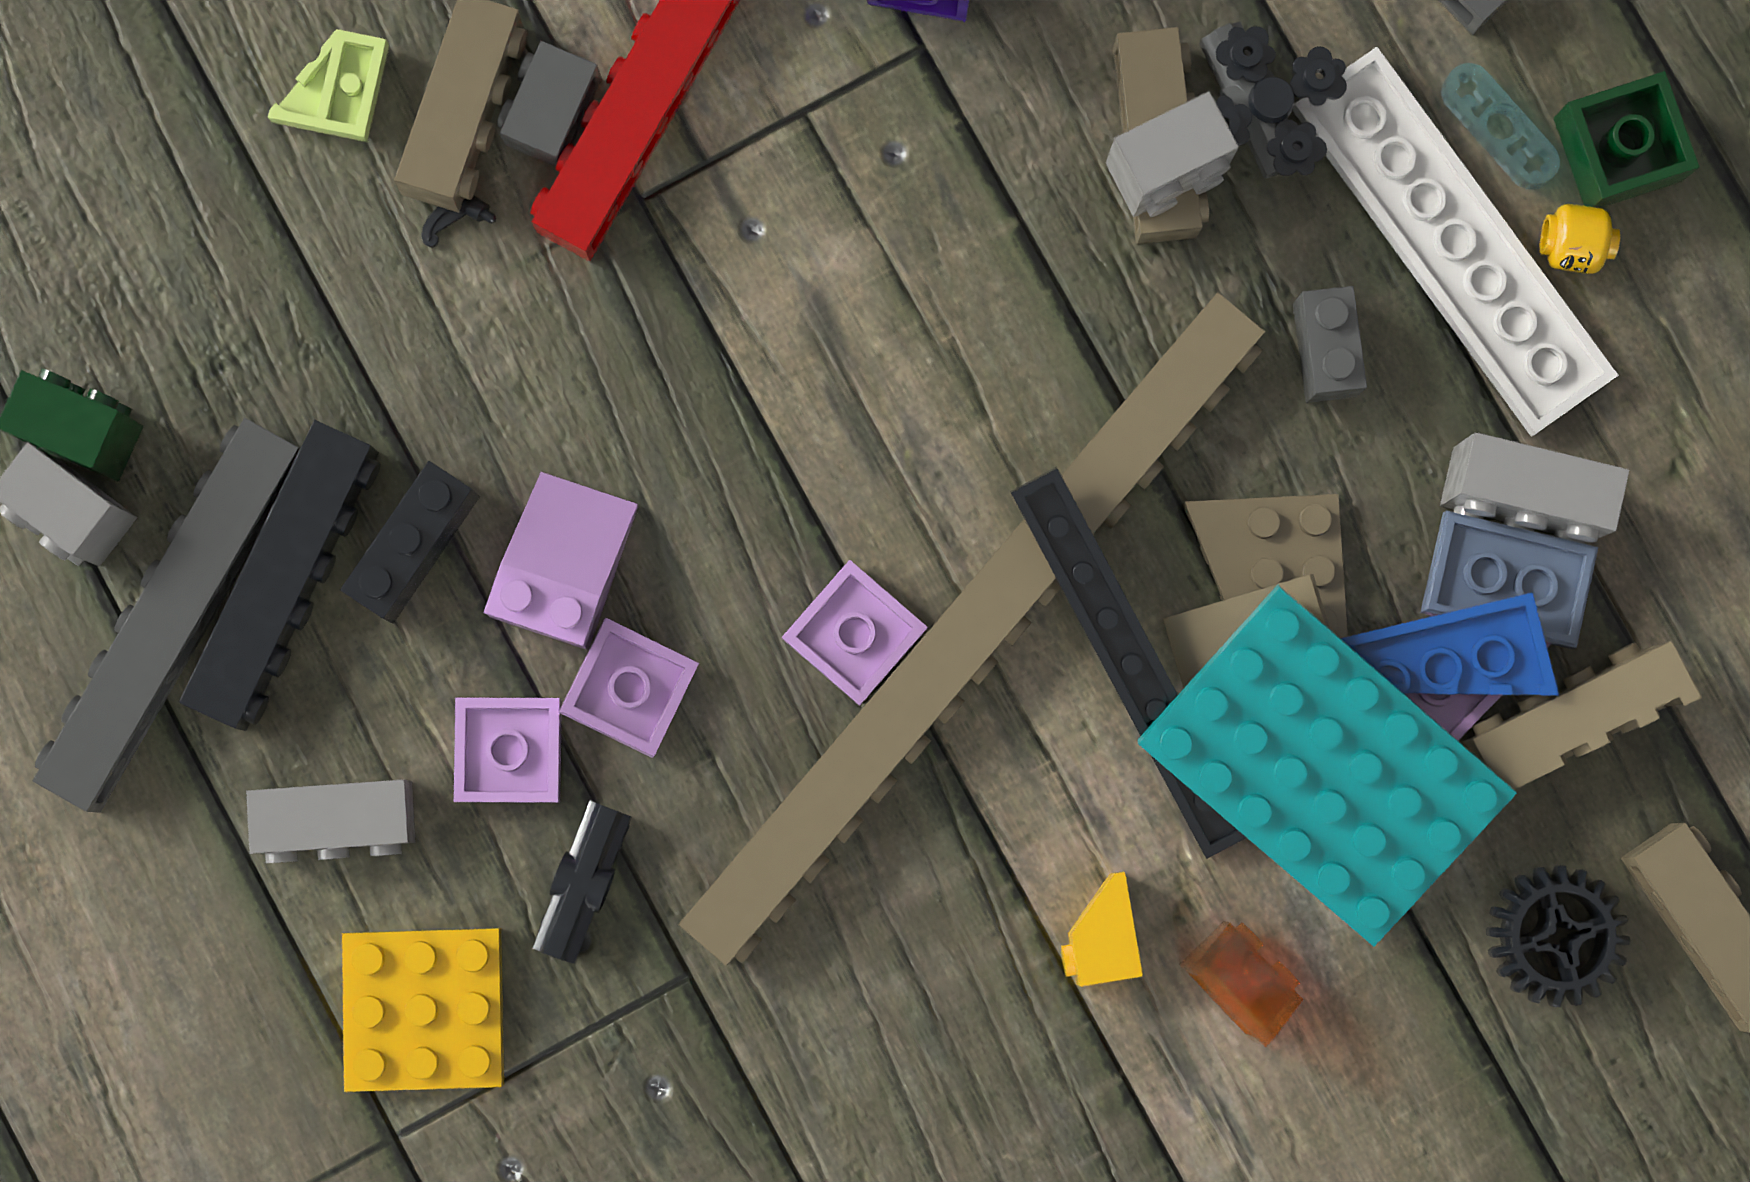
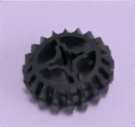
M1556 865L1552 871L1551 878L1545 867L1534 868V884L1525 875L1515 877V885L1520 894L1518 895L1510 889H1502L1499 895L1509 905L1508 908L1491 907L1489 911L1493 917L1502 919L1500 928H1486L1487 936L1500 938L1501 945L1488 949L1489 956L1493 958L1506 957V961L1496 969L1497 974L1500 977H1507L1516 972L1517 974L1511 982L1510 989L1520 993L1529 986L1528 1000L1534 1003H1540L1547 993L1549 1006L1561 1007L1565 995L1571 1005L1578 1006L1583 1003L1582 988L1590 997H1599L1602 992L1596 979L1599 978L1606 983L1613 984L1617 977L1608 969L1609 964L1624 966L1627 962L1623 955L1615 953L1616 945L1625 946L1631 942L1629 936L1616 934V927L1628 923L1629 919L1627 916L1622 914L1611 915L1610 913L1620 902L1619 898L1616 895H1610L1600 900L1599 898L1605 890V882L1594 880L1586 887L1588 880L1587 871L1576 869L1569 879V872L1564 865ZM1555 893H1565L1578 900L1586 908L1592 919L1585 921H1573L1570 919L1564 905H1558ZM1539 899L1541 906L1536 908L1538 921L1535 928L1527 934L1520 935V927L1525 913ZM1556 928L1578 930L1560 939L1559 945L1537 942L1549 938V935L1556 932ZM1595 937L1594 949L1589 960L1579 971H1576L1575 967L1580 965L1578 958L1580 946L1584 941ZM1531 951L1545 952L1551 961L1552 967H1558L1561 979L1551 980L1539 974L1530 966L1523 953Z

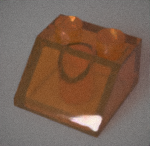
M1223 921L1179 965L1251 1041L1266 1047L1274 1040L1303 1001V998L1294 990L1300 982L1280 961L1271 966L1258 952L1263 943L1245 924L1241 922L1235 928L1230 922Z

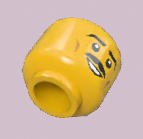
M1564 204L1557 209L1554 215L1547 214L1540 236V253L1547 255L1550 266L1556 270L1594 274L1601 270L1606 259H1615L1620 244V230L1612 228L1611 217L1605 209Z

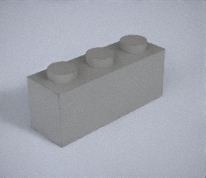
M410 780L246 790L249 854L265 853L266 863L298 861L297 851L317 850L318 860L350 858V847L370 846V856L402 854L401 844L416 843L412 781Z

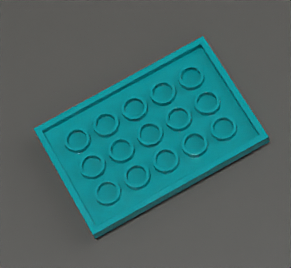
M1279 584L1137 740L1138 745L1373 947L1517 794L1508 783Z

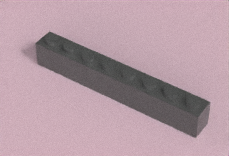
M245 417L239 427L234 425L229 429L220 445V452L223 455L213 471L207 470L201 476L194 489L193 496L197 498L187 516L181 515L171 527L167 537V541L171 544L161 561L154 560L146 570L141 581V586L145 589L135 606L128 605L119 616L114 628L115 632L118 633L108 651L102 650L92 662L88 671V677L92 679L82 696L76 695L67 705L61 719L65 726L55 742L49 741L39 753L35 762V768L39 770L32 780L34 783L86 812L100 813L245 565L300 448Z

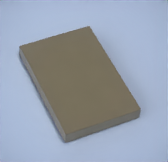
M1314 574L1279 584L1330 629ZM1278 584L1163 618L1183 688L1187 686Z

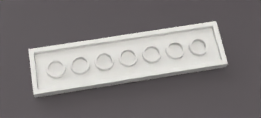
M1376 47L1346 68L1342 77L1347 83V90L1340 99L1330 100L1327 98L1322 106L1317 107L1309 102L1308 97L1302 98L1294 104L1293 112L1301 123L1309 122L1315 126V136L1322 138L1327 145L1326 157L1532 437L1613 380L1618 374L1381 51Z

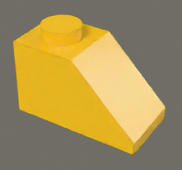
M1114 872L1108 875L1069 930L1070 944L1061 946L1066 977L1075 975L1076 984L1080 987L1143 977L1125 872Z

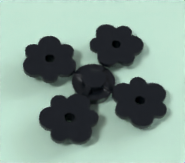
M1259 26L1250 27L1246 32L1241 27L1232 28L1228 33V40L1222 41L1217 46L1215 52L1216 59L1220 64L1227 66L1226 74L1230 79L1239 80L1244 77L1248 82L1256 83L1249 93L1248 103L1250 109L1243 104L1234 105L1233 100L1228 96H1221L1215 102L1224 120L1228 123V128L1238 146L1248 142L1250 133L1247 127L1252 121V114L1257 119L1266 123L1280 122L1275 128V138H1272L1266 146L1268 154L1275 157L1273 161L1275 171L1281 176H1291L1296 171L1303 176L1310 175L1315 168L1314 162L1322 160L1326 155L1327 145L1322 138L1315 136L1316 128L1312 123L1304 122L1299 126L1295 121L1285 119L1293 110L1294 96L1298 98L1308 97L1309 102L1317 107L1322 106L1327 98L1330 100L1340 99L1347 90V83L1342 77L1346 71L1344 61L1332 59V54L1327 48L1318 46L1309 51L1307 58L1298 57L1293 62L1292 69L1296 75L1291 79L1290 85L1277 77L1265 78L1268 70L1267 65L1271 64L1276 57L1275 50L1267 45L1269 42L1267 31ZM1243 50H1249L1251 55H1244ZM1321 73L1323 79H1318L1315 74ZM1293 144H1298L1301 150H1295Z

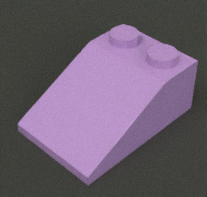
M541 472L502 559L484 613L493 619L589 650L639 505Z

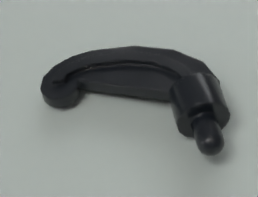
M473 196L471 200L464 198L459 213L438 206L427 218L423 226L422 241L429 248L436 247L439 243V237L436 234L465 215L478 222L485 220L489 223H495L497 217L489 211L490 205L477 196Z

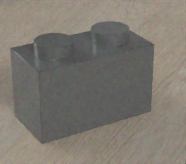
M540 41L535 54L529 52L521 64L518 81L522 82L515 100L508 98L499 114L497 126L502 128L500 135L505 145L556 167L565 147L569 143L573 144L583 116L602 77L598 65Z
M1354 286L1301 292L1293 303L1306 403L1356 398L1367 388Z

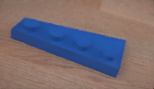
M1533 592L1341 638L1404 694L1559 695Z

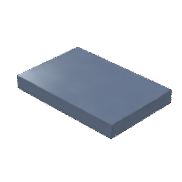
M1445 511L1442 514L1420 613L1435 616L1533 592L1545 642L1568 649L1577 648L1598 547Z

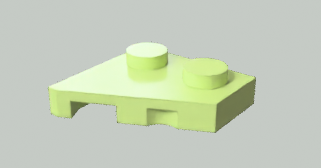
M336 29L321 47L319 57L315 61L308 63L296 77L298 83L279 105L275 103L269 110L268 118L272 123L367 142L389 43L383 38Z

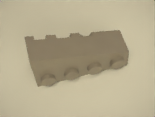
M1672 641L1641 650L1637 642H1634L1608 656L1612 663L1610 666L1595 673L1590 665L1562 679L1567 688L1559 691V695H1530L1517 702L1521 711L1503 720L1499 712L1474 724L1472 729L1476 735L1462 741V743L1515 790L1568 763L1566 759L1572 755L1580 757L1609 744L1614 739L1612 735L1619 731L1623 734L1659 719L1660 714L1658 711L1663 708L1681 704L1686 706L1702 698Z

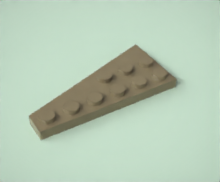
M1338 494L1186 501L1182 504L1200 542L1201 552L1206 564L1210 567L1221 595V601L1314 574L1330 630L1340 638L1348 637Z

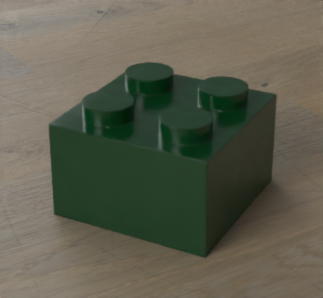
M1665 71L1570 101L1553 117L1584 206L1602 208L1680 183L1700 167Z
M44 368L41 369L38 377L21 370L0 415V431L119 482L144 427L130 418L133 409L119 403V400L91 388L85 397L83 395L86 389Z

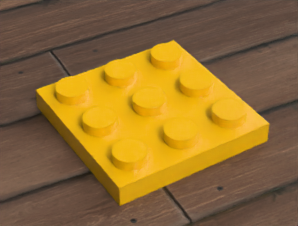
M501 928L342 933L344 1092L504 1086Z

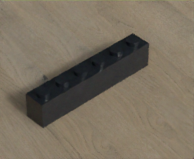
M314 419L181 696L180 704L238 730L247 731L250 723L256 725L260 721L269 702V697L264 695L272 677H280L289 662L291 649L287 648V645L294 630L301 631L311 616L314 603L309 601L315 586L317 582L325 583L332 572L336 556L331 553L340 535L346 537L356 521L358 509L354 505L362 488L365 490L371 488L378 475L381 463L376 461L379 452L374 447Z

